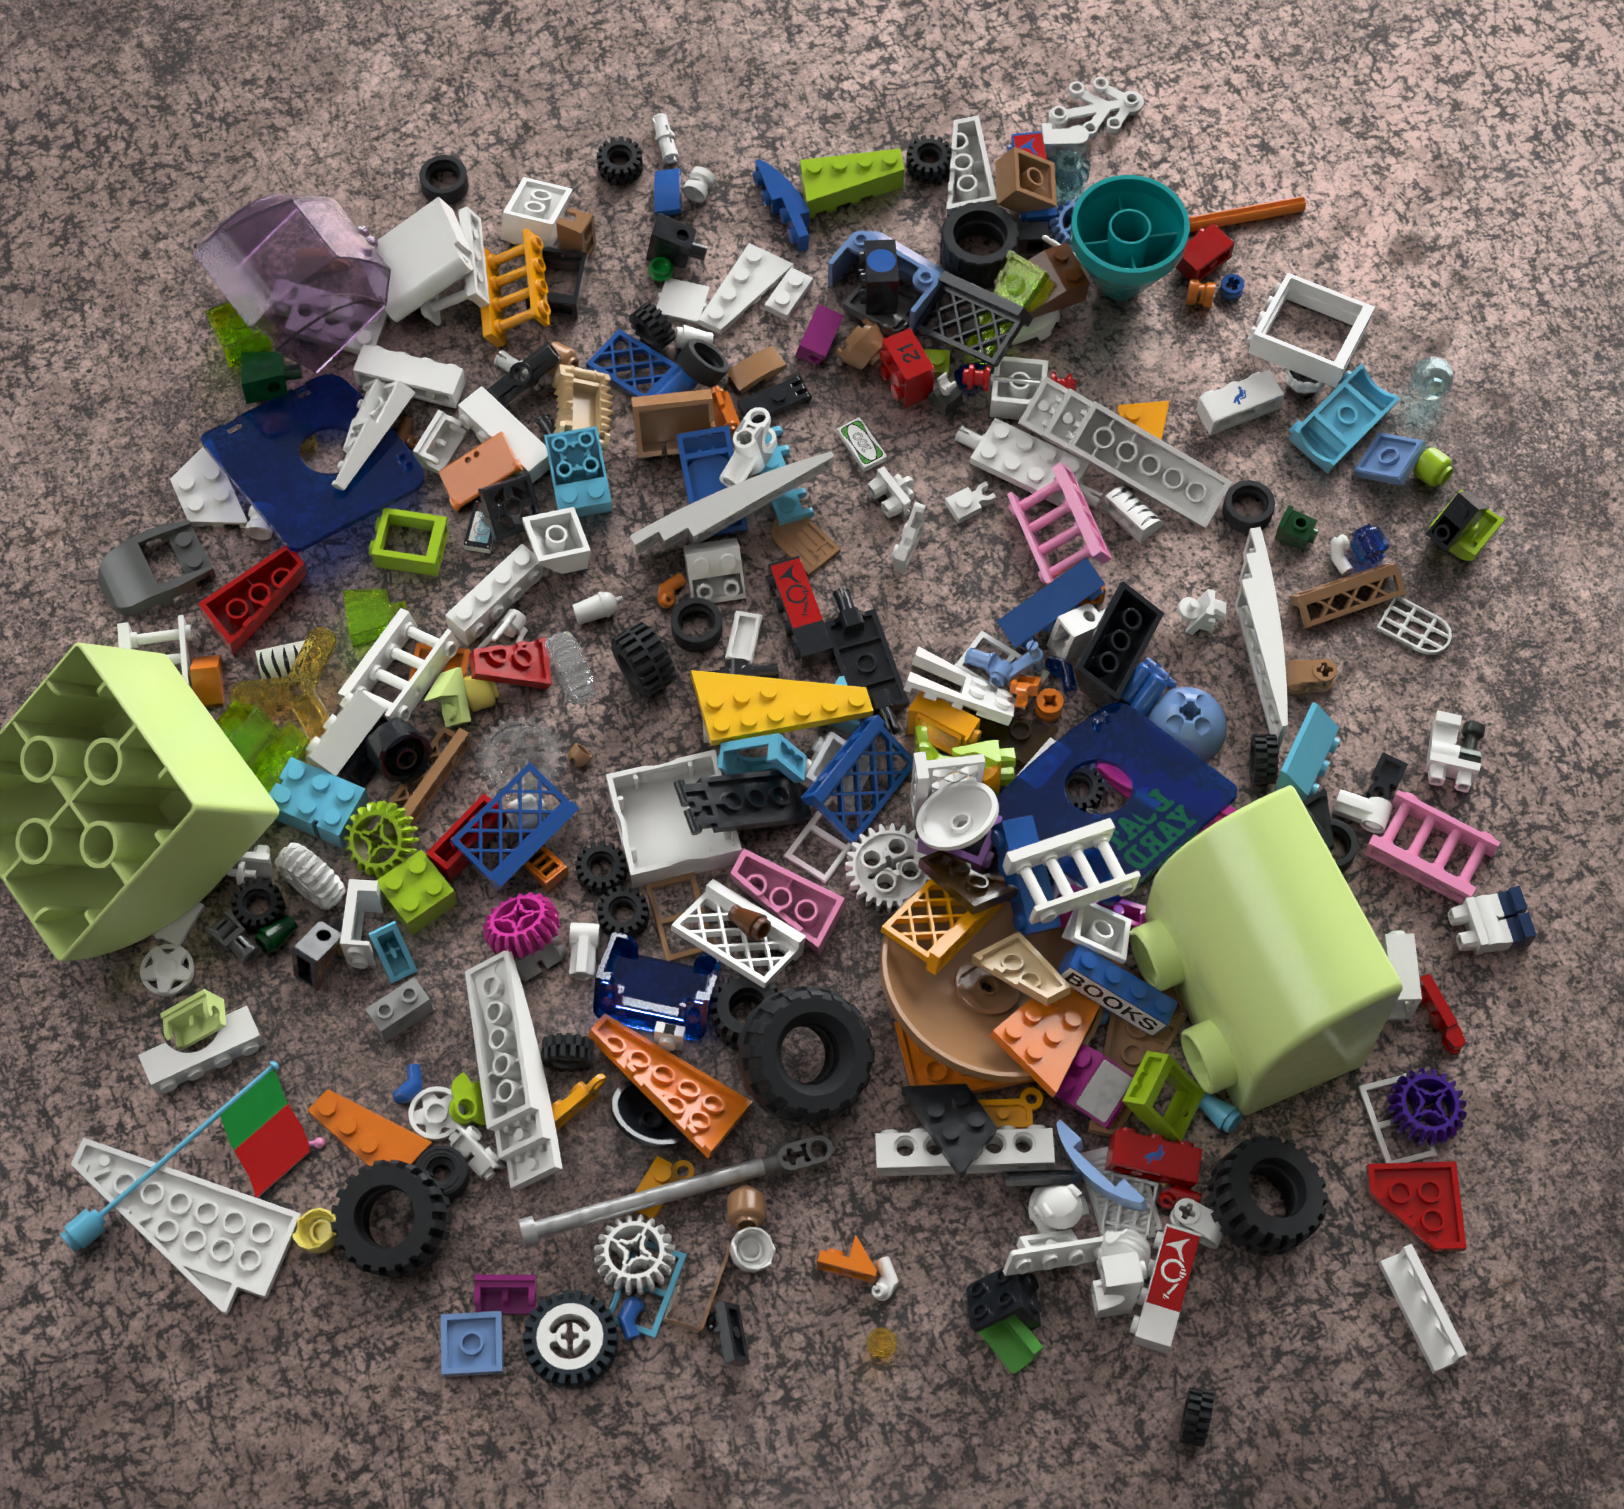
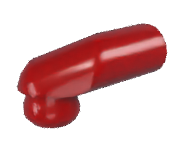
M1174 1185L1159 1194L1158 1202L1162 1208L1172 1209L1179 1200L1184 1198L1193 1199L1200 1204L1203 1194L1181 1185Z

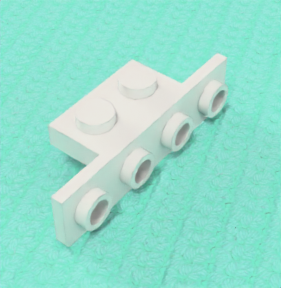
M1072 1229L1021 1236L1017 1242L1018 1249L1010 1252L1003 1273L1005 1276L1025 1274L1032 1271L1051 1270L1058 1267L1095 1262L1098 1260L1097 1254L1104 1236L1078 1240Z

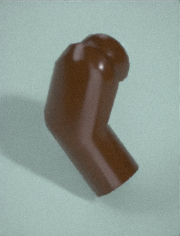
M402 417L395 439L404 451L413 452L419 442L418 437L415 439L411 434L414 420L409 417Z

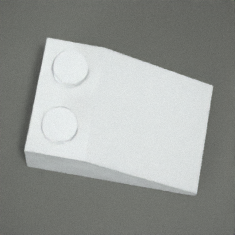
M523 177L503 212L500 239L515 245L523 244L522 231L528 228L541 238L543 247H552L558 236L556 222L559 218H564L572 195V189Z

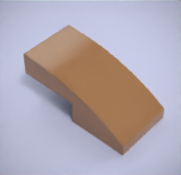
M770 346L742 360L730 368L727 374L738 390L744 394L762 379L768 382L788 366L776 348Z

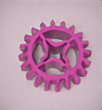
M529 892L526 896L519 893L515 898L509 896V900L506 902L500 901L499 907L491 908V914L485 917L486 922L483 924L484 939L495 955L508 949V951H512L514 960L518 956L523 960L526 955L532 954L534 956L536 951H544L546 944L553 943L552 938L558 936L557 930L561 927L558 917L559 913L548 897H543L541 893L534 895L532 892Z

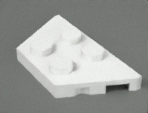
M211 440L170 478L172 486L192 527H204L206 525L224 527V524L240 525V528H246L247 519Z

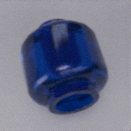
M1368 523L1351 533L1353 538L1349 544L1359 562L1366 563L1370 561L1374 565L1386 558L1384 552L1389 549L1390 543L1379 526H1371Z

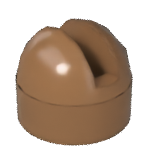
M575 743L568 753L569 762L576 760L573 766L579 768L585 766L593 757L579 743Z

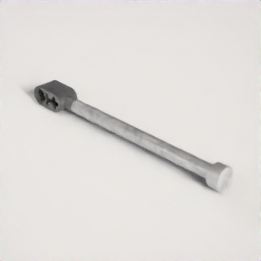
M817 1135L785 1144L777 1153L548 1218L534 1221L533 1216L518 1219L522 1241L525 1249L540 1245V1238L776 1171L789 1174L822 1165L832 1155L833 1145L827 1137ZM814 1143L823 1145L825 1156L822 1158L815 1157L811 1153V1145ZM803 1151L804 1156L797 1158L793 1165L789 1161L784 1162L783 1158L787 1152L794 1156Z

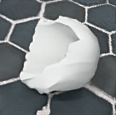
M1124 1229L1118 1232L1106 1231L1097 1254V1270L1099 1271L1098 1264L1103 1256L1136 1251L1138 1252L1139 1261L1144 1260L1147 1268L1151 1258L1149 1242L1139 1232L1131 1229Z

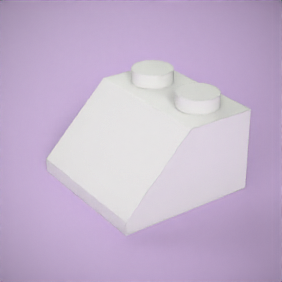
M574 507L522 517V522L538 565L561 574L588 569L591 550Z

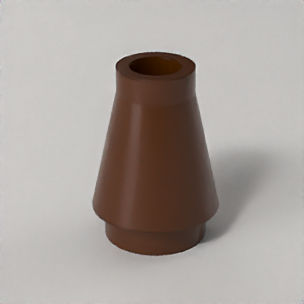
M738 904L729 910L728 919L734 922L750 940H763L769 933L771 922L765 914L743 908Z

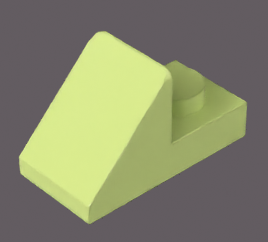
M462 667L440 673L424 699V702L441 701L445 727H455L471 722Z

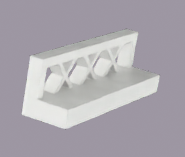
M1413 1245L1404 1246L1399 1254L1380 1261L1379 1266L1434 1374L1460 1363L1467 1353Z

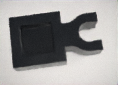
M1383 752L1370 777L1375 782L1370 785L1366 797L1370 798L1374 791H1379L1383 795L1382 798L1388 800L1390 795L1389 788L1396 791L1408 763Z

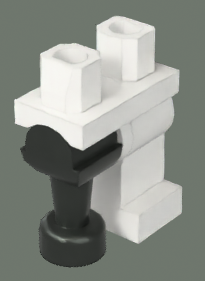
M1437 710L1431 725L1427 763L1424 772L1428 773V783L1431 785L1443 786L1445 778L1449 777L1456 779L1454 788L1457 791L1467 793L1480 771L1482 754L1477 750L1478 740L1484 737L1485 726L1477 721L1465 722L1462 728V735L1466 740L1464 747L1456 745L1462 716Z

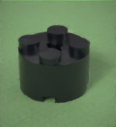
M399 717L393 718L391 721L379 726L366 738L365 743L369 761L388 781L408 784L417 780L426 772L429 756L432 758L431 745L409 722Z

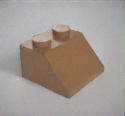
M1013 147L995 161L997 205L1017 213L1053 209L1057 206L1054 162Z

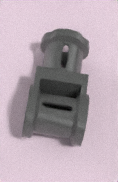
M225 910L223 916L211 927L207 926L204 928L208 936L219 947H223L228 953L233 951L240 958V963L243 966L253 963L262 951L260 945H254L247 938L246 930L228 910Z

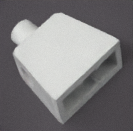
M1088 603L1057 617L1047 646L1063 665L1083 653L1106 609L1097 611L1092 604Z

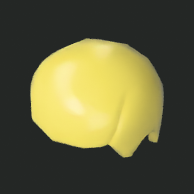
M317 1208L309 1210L301 1218L297 1219L296 1232L292 1234V1237L298 1247L313 1254L325 1253L333 1248L335 1245L334 1240L338 1237V1234L331 1231V1222H336V1216L331 1214L329 1210Z

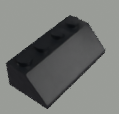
M1124 581L1120 582L1073 669L1080 691L1101 707L1119 700L1164 615V612Z

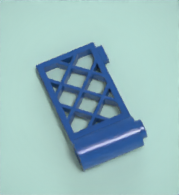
M618 329L586 363L587 370H596L600 373L609 374L610 383L633 397L692 391L698 385V382L689 377L680 365L621 329ZM622 339L629 344V349L614 351V346ZM646 354L649 356V361L634 363L633 355ZM630 356L631 363L616 365L615 357ZM612 358V366L600 367L597 365L601 359ZM665 366L669 370L665 374L654 375L653 367ZM650 368L651 376L636 378L635 370ZM632 370L631 379L621 380L617 377V372ZM652 383V388L646 394L637 390V385Z

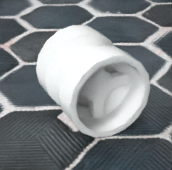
M697 166L691 171L689 175L690 180L685 182L682 192L691 201L701 203L704 202L708 195L707 190L713 186L715 176L708 169Z
M258 503L251 505L248 513L250 521L246 524L245 533L257 540L270 539L273 532L271 523L275 521L276 510L266 504Z

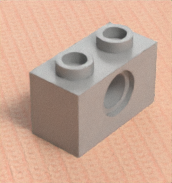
M414 977L365 1009L369 1021L385 1043L434 1011L430 998Z

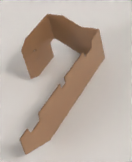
M730 1244L727 1246L724 1260L721 1263L699 1328L667 1318L669 1312L672 1311L680 1285L674 1288L662 1319L663 1322L694 1333L703 1330L728 1259Z

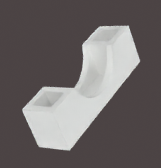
M242 1007L225 1015L226 1027L220 1029L212 1043L200 1051L183 1053L163 1043L139 1054V1059L155 1093L173 1091L177 1088L178 1084L187 1080H197L206 1071L215 1067H225L233 1059L241 1055H251L257 1052L259 1047L265 1045L248 1007Z
M1137 1251L1101 1257L1098 1264L1101 1279L1093 1281L1090 1288L1095 1317L1101 1318L1131 1313L1135 1303L1138 1302V1295H1141V1287H1144L1143 1279H1147L1144 1260L1139 1261Z

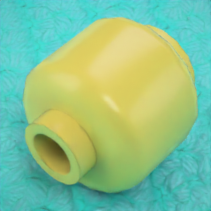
M471 675L464 677L470 711H478L495 704V698L499 697L496 682L471 679Z

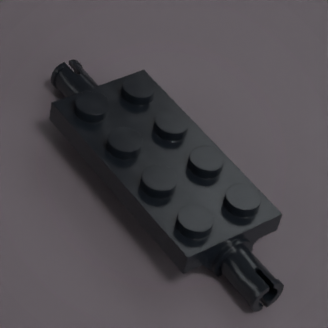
M842 587L844 593H841L840 588L836 589L833 592V597L840 612L836 619L824 624L833 645V657L840 676L845 677L847 686L866 687L873 708L872 716L879 715L886 722L883 725L889 733L892 730L893 735H895L901 729L893 711L909 707L910 702L906 691L903 690L904 685L875 609L862 611L855 607L848 587Z

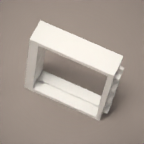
M1287 273L1282 284L1277 282L1273 292L1275 297L1270 296L1264 308L1266 312L1261 311L1256 322L1258 327H1252L1247 339L1248 342H1251L1248 353L1336 388L1369 325L1375 307ZM1286 299L1353 325L1335 362L1267 335Z

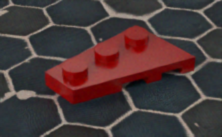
M546 637L538 638L533 642L519 641L515 645L510 646L496 645L473 649L469 654L471 679L548 689L552 685Z

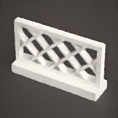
M925 752L914 753L910 794L914 825H916L917 814L921 806L937 790L960 781H977L982 783L985 766L984 754L927 761Z
M714 879L706 885L705 893L671 925V931L763 988L792 959L796 961L802 955L806 939L804 934ZM738 904L743 908L767 916L771 922V928L762 942L748 943L746 935L739 928H724L723 921H729L728 913L734 905ZM706 905L716 913L701 914L700 909ZM718 921L719 929L705 930L703 922ZM698 922L699 930H688L683 925L685 923ZM741 935L742 943L728 944L726 936ZM706 937H721L723 944L712 945L707 942ZM777 949L785 955L784 957H771L770 950ZM764 950L766 958L751 959L750 951ZM744 951L746 959H735L730 956V952ZM753 966H768L769 972L762 976L754 971Z

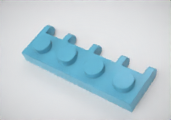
M781 426L771 428L776 433V436L783 434ZM766 435L765 444L770 443L772 436ZM777 443L769 461L759 474L761 475L786 466L783 456L791 452L789 446L783 445L779 447ZM805 488L793 489L770 502L779 526L799 521L803 518H811L815 515L813 508L803 509L799 499L807 496Z

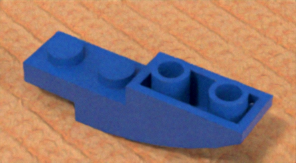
M761 159L755 160V171L752 172L755 185L761 187V198L764 206H769L772 215L779 213L782 223H787L790 242L796 244L798 251L808 250L809 234L806 227L810 226V211L798 190L782 173Z

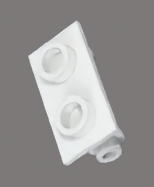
M459 1124L455 1126L459 1133L455 1131L448 1138L451 1141L450 1146L458 1150L465 1160L471 1154L474 1155L468 1165L480 1179L489 1181L496 1174L493 1171L495 1168H506V1165L498 1159L497 1150L485 1144L481 1139L483 1137L482 1133L476 1127Z

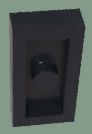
M726 1301L716 1303V1311L709 1314L706 1321L708 1333L713 1335L719 1334L721 1344L719 1350L724 1363L738 1367L750 1364L739 1305Z

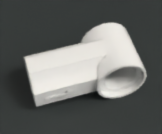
M1340 789L1332 814L1358 822L1366 831L1381 834L1386 829L1393 805L1384 798L1370 797L1367 799Z
M571 922L569 936L571 948L570 978L581 981L594 979L596 950L600 946V924Z

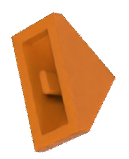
M222 656L193 657L189 670L194 693L205 708L224 706Z

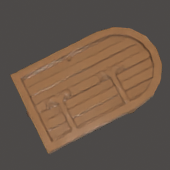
M808 517L779 526L776 518L772 524L771 535L775 544L789 558L800 556L808 577L841 551Z

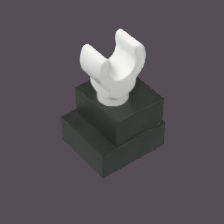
M946 372L937 378L939 387L928 394V401L944 417L963 404V393L957 388L955 381L951 382L948 380Z

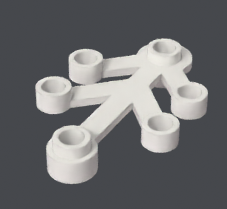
M1097 77L1093 82V91L1114 99L1113 101H1106L1084 90V85L1081 82L1075 81L1069 86L1070 97L1080 99L1090 105L1071 109L1056 106L1049 112L1048 123H1052V128L1063 129L1067 126L1070 119L1095 115L1091 121L1083 124V127L1086 129L1094 130L1088 131V139H1093L1096 137L1098 128L1111 111L1119 110L1115 117H1110L1107 120L1106 130L1110 134H1118L1128 115H1136L1143 108L1144 99L1135 91L1123 93L1109 86L1106 78Z

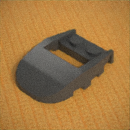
M190 520L147 529L111 550L100 564L98 582L108 605L114 611L123 615H137L148 612L150 607L163 604L165 607L174 603V598L185 592L187 594L198 588L196 583L209 575L211 579H214L216 574ZM159 538L161 540L168 539L185 573L183 576L158 585L140 547L146 545V542Z

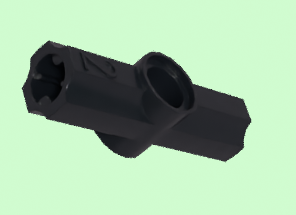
M546 342L522 362L513 364L509 372L489 387L487 391L505 407L527 388L536 386L543 375L562 361L561 355L550 342ZM527 369L528 378L522 382L521 372Z

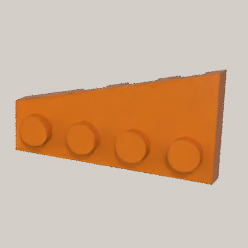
M329 1089L307 1109L308 1113L365 1165L373 1166L374 1161L399 1160L415 1165L419 1157L426 1150L433 1147L431 1141Z

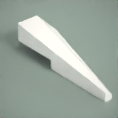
M374 379L364 383L362 389L366 392L364 400L360 399L357 403V407L360 410L356 417L352 419L343 450L346 452L345 460H341L338 463L337 468L340 472L336 480L332 482L333 487L345 490L415 394L412 389L400 380L384 384L379 379Z

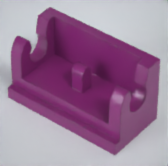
M818 304L797 349L795 358L819 365L820 359H825L844 315Z
M475 1274V1312L502 1311V1315H530L533 1308L536 1309L537 1279L535 1275Z

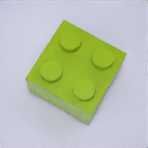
M422 849L376 880L378 881L384 902L411 936L458 904L454 890Z

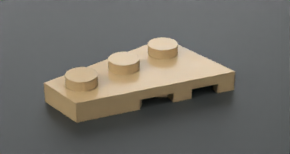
M1020 932L972 955L971 963L1046 1006L1071 993V985Z

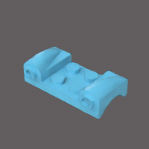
M1362 364L1353 372L1348 370L1341 377L1340 385L1303 422L1298 420L1288 431L1291 433L1288 440L1327 474L1400 400L1397 395L1390 394L1381 389L1371 379L1365 366Z

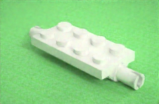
M997 418L994 419L987 432L983 435L965 428V426H961V431L958 430L955 436L956 442H960L975 450L970 457V464L1032 494L1054 481L1056 475L1052 467L1062 462L1073 471L1088 505L1097 509L1098 504L1103 499V493L1083 485L1082 479L1089 468L1088 462ZM1059 490L1045 500L1060 506L1064 503L1063 500L1066 497Z

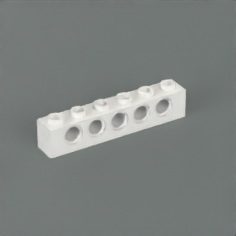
M1031 1125L1028 1129H1016L1015 1126L999 1127L990 1143L983 1147V1152L978 1159H974L967 1168L966 1174L1053 1170L1055 1164L1053 1128H1045L1044 1125ZM887 1129L875 1134L876 1177L956 1173L942 1153L931 1155L927 1151L928 1147L937 1145L926 1129H912L909 1133H898L897 1130ZM1026 1143L1031 1150L1023 1153L1018 1151L1015 1145ZM996 1144L1001 1148V1151L995 1154L990 1153L986 1146ZM906 1146L913 1153L909 1156H902L897 1150L900 1147Z

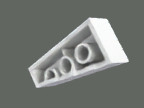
M979 115L954 120L946 207L947 217L957 207L970 202L992 203L998 206Z

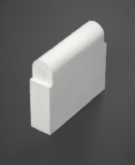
M439 197L357 254L375 300L383 305L388 315L395 322H399L473 270L468 257L472 252L453 209Z

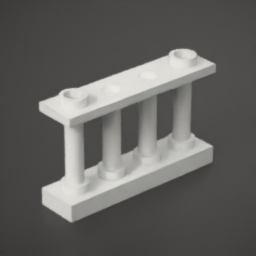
M469 207L458 210V223L472 252L468 257L473 270L459 279L465 278L466 286L464 290L439 299V296L436 295L420 306L422 315L436 326L441 325L440 310L467 299L473 301L480 308L490 305L481 218Z
M400 608L338 694L343 699L348 692L353 694L359 689L386 709L385 716L388 721L396 717L407 721L411 712L443 668L455 656L460 644L449 629L445 631L440 639L417 629L418 626L410 612ZM412 638L433 648L425 660L401 650L408 639ZM396 659L418 669L409 682L386 671L393 660ZM379 680L401 690V693L393 703L370 693Z
M183 615L178 616L179 629L137 634V632H132L128 622L117 624L119 648L135 650V648H139V645L180 640V653L166 656L169 657L174 665L181 664L182 676L193 690L189 670L191 666L189 641L194 640L192 625H187Z
M1111 818L1006 853L1002 865L1006 875L1021 874L1036 904L1029 918L1031 925L1040 921L1048 923L1058 915L1116 895L1126 896L1135 890L1141 875L1138 871L1127 875L1124 874L1109 845L1115 829ZM1093 846L1098 848L1114 879L1099 884L1083 851ZM1067 855L1073 857L1088 888L1074 893L1057 861L1058 858ZM1040 864L1047 865L1062 897L1047 901L1031 870L1032 867Z

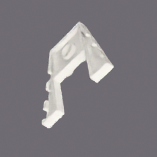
M917 648L912 665L962 686L961 691L958 693L912 672L909 673L904 691L910 692L914 688L925 692L924 698L936 701L937 697L952 703L951 707L962 710V707L965 706L976 711L978 716L1009 726L1016 698L1010 692L1004 689H997L923 648Z

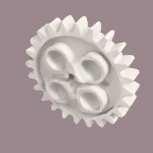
M891 823L890 829L885 831L883 825L880 824L879 832L875 833L872 828H869V837L860 834V844L852 842L851 849L853 852H847V860L849 861L845 862V870L849 871L846 873V881H852L850 883V891L858 890L856 893L857 900L866 897V907L874 902L876 903V911H879L882 905L887 908V912L890 913L892 906H896L899 909L905 900L931 879L918 868L919 858L926 855L917 852L918 839H915L916 830L906 834V828L903 825L899 831H895L894 823ZM894 847H899L903 850V852L900 854H894L890 851V849ZM869 859H874L878 862V864L875 866H869L865 863V861ZM907 870H912L917 875L907 877L903 873ZM882 882H887L892 887L882 889L878 885Z

